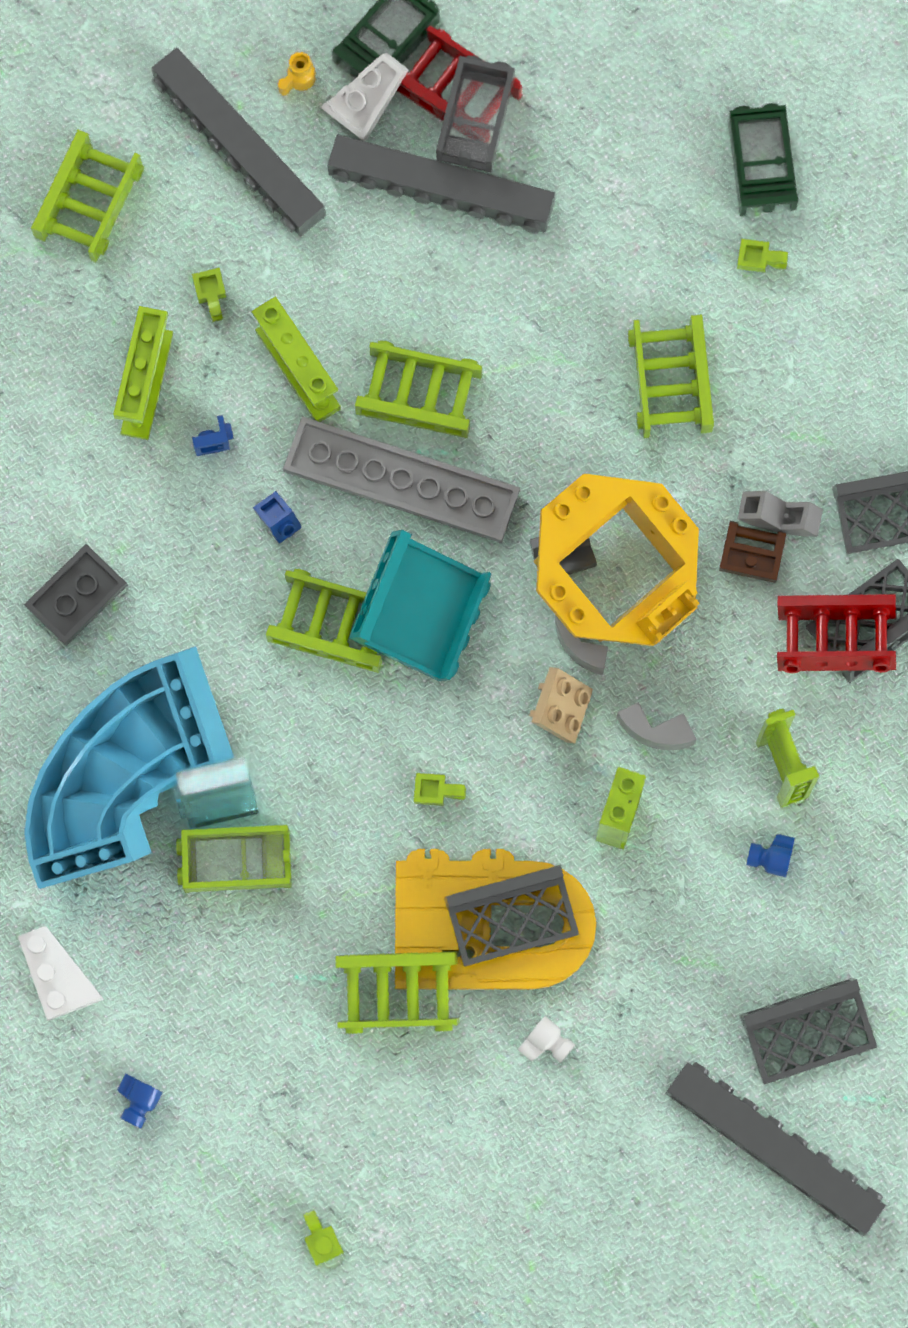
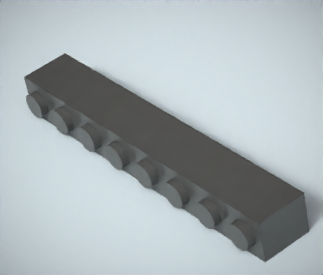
M178 47L151 68L154 77L152 82L161 93L166 91L172 98L170 101L175 109L180 113L184 111L190 117L189 123L198 133L203 131L206 134L209 145L215 152L221 151L227 157L225 161L235 173L239 170L245 177L243 180L252 192L258 191L264 197L262 201L271 212L276 210L282 217L280 219L282 224L289 232L295 231L301 237L326 216L325 206Z
M338 134L336 135L327 164L328 174L336 181L346 183L349 180L359 183L361 187L369 190L379 188L386 190L388 194L395 197L409 196L421 204H429L430 202L439 204L445 210L452 212L457 210L465 211L470 216L478 219H483L484 217L495 219L498 224L504 226L514 224L521 226L530 233H539V231L546 233L555 203V192Z
M689 1062L686 1063L666 1091V1095L862 1237L868 1233L887 1206L881 1202L883 1199L881 1194L871 1187H868L866 1190L856 1183L858 1181L856 1176L846 1169H843L841 1172L831 1165L833 1163L831 1158L821 1151L815 1154L807 1148L809 1143L796 1133L790 1136L782 1130L784 1125L771 1115L766 1119L757 1112L759 1107L751 1100L744 1097L741 1101L732 1094L734 1089L722 1080L715 1082L708 1077L710 1072L697 1062L693 1065Z

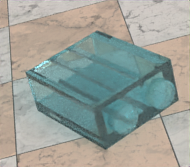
M245 757L176 772L178 784L172 785L176 803H178L181 819L187 818L190 829L259 814L254 787Z

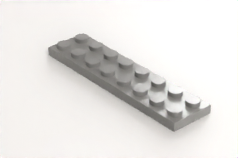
M303 416L283 467L285 473L499 543L503 541L520 492V487Z

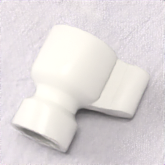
M544 1016L518 1048V1051L530 1061H533L543 1052L550 1050L552 1056L561 1063L574 1048L575 1044L568 1038H562L560 1028Z

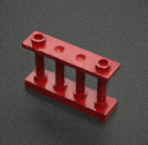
M430 25L427 29V41L431 44L411 71L407 72L396 91L443 121L448 101L443 99L441 94L455 76L459 57L476 55L453 41L450 34L440 28L437 30ZM442 50L454 59L434 86L426 88L419 83V78L438 52ZM515 77L511 96L519 101L522 97V85ZM471 81L459 97L455 118L463 117L464 120L488 124L499 110L504 87H499V91L479 118L475 117L473 119L465 113L464 109L484 83ZM453 122L452 128L468 139L483 143L490 141V130L468 125L458 126Z
M896 594L778 596V620L787 621L786 652H777L778 671L798 673L800 671L874 670L875 672L884 673L889 670H896V651H887V620L896 619ZM829 620L846 621V651H828ZM858 620H875V651H857ZM798 621H816V651L798 652Z

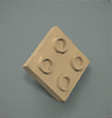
M549 667L545 682L540 683L538 687L542 691L536 709L531 710L529 714L530 717H533L531 722L561 740L575 744L593 689L561 669Z

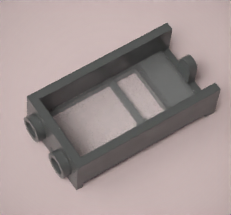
M477 56L459 57L436 148L437 161L492 173L515 80V68L504 62H485Z

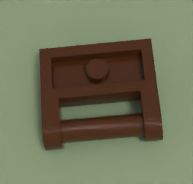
M730 521L719 571L776 583L787 533L780 531L777 534L739 526L738 522ZM735 536L775 545L774 551L735 543Z

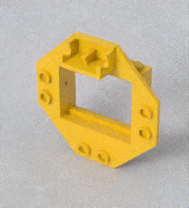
M582 474L540 511L538 557L533 561L538 567L536 592L573 637L594 639L599 642L612 641L654 646L693 613L700 604L696 599L698 594L696 583L699 528L661 483ZM621 509H624L673 571L614 623L609 625L559 563Z

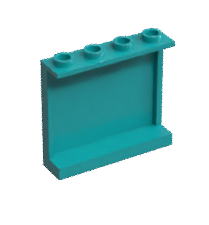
M404 530L393 531L381 556L349 639L437 681L450 680L458 671V659L461 651H464L469 643L470 636L468 633L470 628L479 618L481 600L490 590L491 583L489 580L492 573H480L411 539L412 534Z

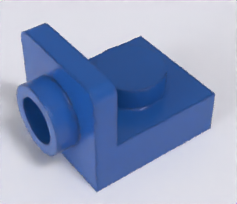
M223 415L217 416L219 432L206 430L200 432L198 436L192 437L196 456L230 450L229 440L234 439L231 423H225Z
M276 491L253 507L257 516L271 531L278 543L291 537L302 527L292 509Z

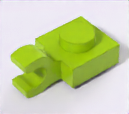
M741 238L737 269L764 273L766 272V265L777 269H786L788 252L769 250L770 242Z
M220 268L192 274L199 304L208 302L212 322L224 320L219 299L226 298L227 296Z
M416 773L414 804L444 806V797L465 800V785L446 784L445 775Z
M315 1210L303 1214L311 1231V1235L305 1237L304 1240L316 1266L344 1253L332 1225L323 1229Z

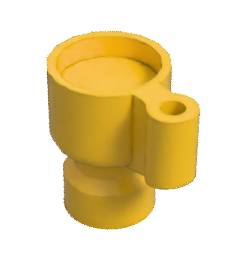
M297 52L290 57L287 69L288 76L278 81V90L280 95L286 96L293 88L299 91H306L314 85L316 81L315 67L306 53Z

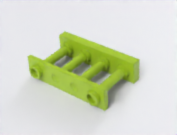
M78 129L32 224L31 230L34 238L45 242L48 234L52 235L55 233L90 247L88 250L90 259L96 263L99 256H103L109 246L108 237L134 182H138L142 177L144 166L140 154L134 152L130 163L98 151L91 145L89 134ZM90 159L123 172L124 176L119 186L115 187L81 173L80 167L83 161ZM80 184L112 197L113 199L107 212L70 198L68 192L71 186ZM66 208L101 222L95 237L58 223L56 217L60 209L64 210Z
M273 297L252 310L253 316L260 325V327L255 329L256 334L313 419L322 422L341 410L340 404L333 395L338 391L337 386L277 297Z
M143 306L138 308L113 414L114 419L123 420L120 432L123 436L149 440L174 334L173 331L165 330L168 319L167 311Z
M702 314L691 315L689 325H685V328L641 332L640 321L634 320L633 329L628 330L629 347H634L641 408V412H636L637 429H643V437L649 438L651 425L694 422L695 425L700 424L701 433L712 432L714 419ZM675 340L691 342L692 352H688L687 356L643 359L642 343ZM689 367V370L694 369L695 380H691V383L646 387V370ZM689 394L692 397H697L698 407H694L691 411L649 414L647 398Z
M388 341L370 342V356L377 357L368 394H365L364 397L357 395L355 403L356 415L468 438L470 419H465L463 413L471 379H482V365H478L477 361L463 358L459 361L394 347V344ZM388 360L405 363L397 398L392 403L381 401L379 397ZM416 366L433 369L425 404L420 409L409 407L407 403ZM444 372L461 375L453 410L448 415L437 413L435 409Z
M302 569L286 570L285 579L286 582L292 584V588L281 623H277V626L270 624L266 632L267 642L379 673L382 659L381 656L377 655L378 652L365 646L361 647L360 650L349 647L350 644L348 643L359 603L363 604L367 592L310 577L311 573ZM305 587L319 591L320 595L309 630L302 634L293 631L292 623L303 588ZM331 595L348 599L337 638L330 642L321 639L320 631Z
M784 708L768 714V719H765L756 740L757 748L768 744L783 782L777 795L780 807L808 798L820 777L816 766L807 768L806 764H802L789 730L794 720L795 712L794 709L785 712Z
M457 952L335 956L336 968H343V973L347 974L348 1020L337 1022V1028H345V1034L363 1033V1028L435 1026V1031H453L452 1025L460 1024V1017L449 1018L448 971L451 970V965L458 964ZM433 965V971H436L437 1018L419 1019L418 971H421V966ZM403 966V972H406L407 1019H390L388 972H391V967ZM361 967H373V973H376L378 1020H360L358 973H361Z

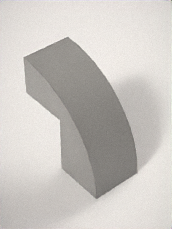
M745 491L742 494L738 519L755 527L773 532L780 531L789 535L818 537L823 509L811 502H785L767 491Z
M555 615L557 635L566 653L581 667L593 673L603 675L608 646L580 642V638L573 637Z
M639 702L617 712L616 718L623 729L636 741L648 747L660 750H680L693 746L696 743V737L684 713L651 728Z

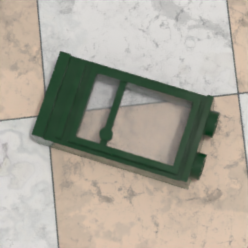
M378 0L340 44L334 47L332 50L333 62L338 65L342 60L349 66L350 73L355 78L385 53H388L403 65L427 37L428 27L431 25L435 28L439 24V7L432 0Z
M768 103L759 108L739 106L734 110H730L728 127L740 216H746L747 208L762 206L763 212L768 213L774 211L775 205L789 204L790 211H796L799 200L796 190L786 105Z

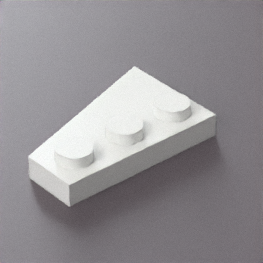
M388 53L382 54L358 74L357 78L347 86H344L338 91L337 95L330 101L325 102L320 108L360 139L366 140L409 69Z
M46 926L18 936L48 1021L104 1000Z

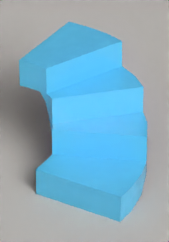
M196 646L150 662L131 671L110 685L80 712L58 739L39 771L27 807L24 835L29 864L38 889L130 863L152 853L139 814L157 807L159 793L177 786L186 775L216 766L234 758Z

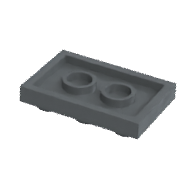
M85 544L24 605L67 646L128 584Z

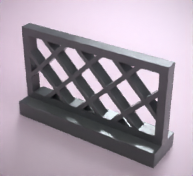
M908 471L836 484L832 487L834 498H836L846 554L908 543V531L904 529L908 523V516L901 526L887 517L895 504L908 512V506L899 501L904 491L908 490ZM899 492L896 498L890 495V493ZM884 495L892 501L884 515L870 506L876 496ZM871 497L867 503L861 500L862 498ZM855 500L864 506L856 520L846 514L844 502ZM867 509L881 518L873 531L859 523ZM847 520L853 523L850 529L848 528ZM884 521L898 530L892 540L885 541L876 535ZM856 526L870 535L864 545L852 547L850 534ZM901 532L907 536L898 538ZM872 538H874V539H876L877 541H879V542H876V543H870V544H869V542L871 541Z
M899 559L848 594L864 595L869 589L882 590V594H885V591L903 592L901 605H896V611H900V619L894 624L887 623V651H895L908 641V614L903 617L904 612H908V606H905L906 593H908V569ZM898 570L904 577V586L886 584L887 576ZM813 620L806 625V629L816 640V621ZM845 620L828 621V623L836 624L834 637L828 636V642L833 643V648L828 643V651H836L837 643L846 644V638L838 637L839 625H846ZM858 620L857 647L858 645L863 647L857 651H875V638L871 641L859 640L860 626L875 628V622ZM842 671V675L851 683L866 671Z
M561 865L452 894L444 898L464 967L579 935L563 879L564 875ZM558 885L561 899L557 906L554 907L542 900L541 897L546 888ZM541 890L538 897L531 894V892ZM525 894L536 900L528 915L512 907L516 898L520 895ZM512 898L509 905L502 901ZM494 902L507 908L499 923L483 915L488 905ZM538 902L553 910L546 926L531 918ZM562 903L564 904L566 913L559 910ZM484 906L481 912H478L473 909L476 907ZM468 910L478 916L470 931L459 925L456 913ZM510 910L525 918L518 933L502 925ZM556 913L568 919L571 931L559 934L549 928ZM481 918L496 926L489 941L473 933ZM528 921L543 929L538 940L531 942L520 936ZM499 929L515 937L507 949L502 950L491 944ZM461 931L468 934L465 941H463ZM546 931L554 935L543 938ZM470 937L486 945L480 956L468 959L465 946ZM518 939L525 943L514 946ZM489 947L496 950V952L486 954Z
M850 978L740 1014L764 1085L877 1048L859 992L861 990L857 979ZM854 998L858 1010L853 1020L838 1014L842 1003ZM836 1004L834 1010L827 1008L828 1006ZM819 1009L831 1013L824 1030L810 1023L814 1012ZM808 1013L805 1020L798 1017ZM836 1016L850 1023L843 1039L828 1032ZM859 1016L861 1018L863 1026L856 1023ZM794 1018L803 1023L796 1039L781 1032L786 1020ZM780 1023L777 1029L770 1026ZM807 1026L822 1032L815 1048L800 1042ZM854 1026L865 1031L868 1040L867 1044L856 1047L847 1042ZM766 1027L775 1032L768 1048L757 1043L753 1031ZM779 1035L794 1042L786 1058L771 1051ZM826 1035L841 1042L836 1053L830 1056L819 1051ZM798 1044L812 1051L808 1062L803 1065H798L790 1060ZM845 1045L851 1047V1049L842 1051ZM759 1048L766 1051L763 1058L761 1057ZM769 1054L784 1060L778 1073L767 1075L764 1064ZM817 1054L824 1057L814 1061ZM788 1063L795 1066L794 1068L785 1070Z

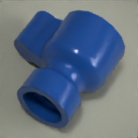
M777 834L768 849H764L760 844L751 842L746 865L755 868L763 866L768 874L786 878L795 838Z
M125 1073L117 1090L129 1100L130 1106L124 1109L120 1119L141 1129L146 1121L145 1114L155 1109L163 1092Z

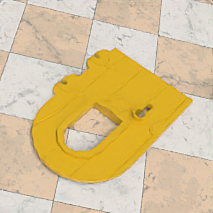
M425 849L411 851L406 861H396L395 953L459 951L450 915L444 900L446 896L551 868L554 865L537 861H515L513 854L504 849H496V859H490L491 849H482L472 856L471 861H450L449 856L439 849H430L431 859H425ZM562 869L563 879L579 935L556 941L554 944L526 949L465 967L460 956L458 957V964L451 965V970L448 971V989L532 990L548 988L565 981L577 972L588 958L595 940V911L587 891L575 877ZM559 886L546 888L541 899L556 907L561 899ZM541 890L531 892V894L538 897ZM524 894L518 896L513 905H533L536 900ZM512 898L502 901L509 905ZM497 902L489 904L483 915L491 919V905H500ZM562 903L559 910L566 913L564 904ZM484 906L476 907L473 909L478 912H481ZM468 910L456 913L459 925L470 931L478 916ZM560 915L564 922L562 933L571 931L568 919ZM481 918L473 933L489 941L491 938L490 923ZM461 931L463 941H465L468 934ZM470 937L465 948L474 952L472 957L474 958L482 954L486 945ZM497 946V947L503 950V949L509 948L510 946ZM489 947L486 954L496 952V950ZM433 965L421 966V971H418V989H436V971H433ZM395 966V989H406V972H403V966Z

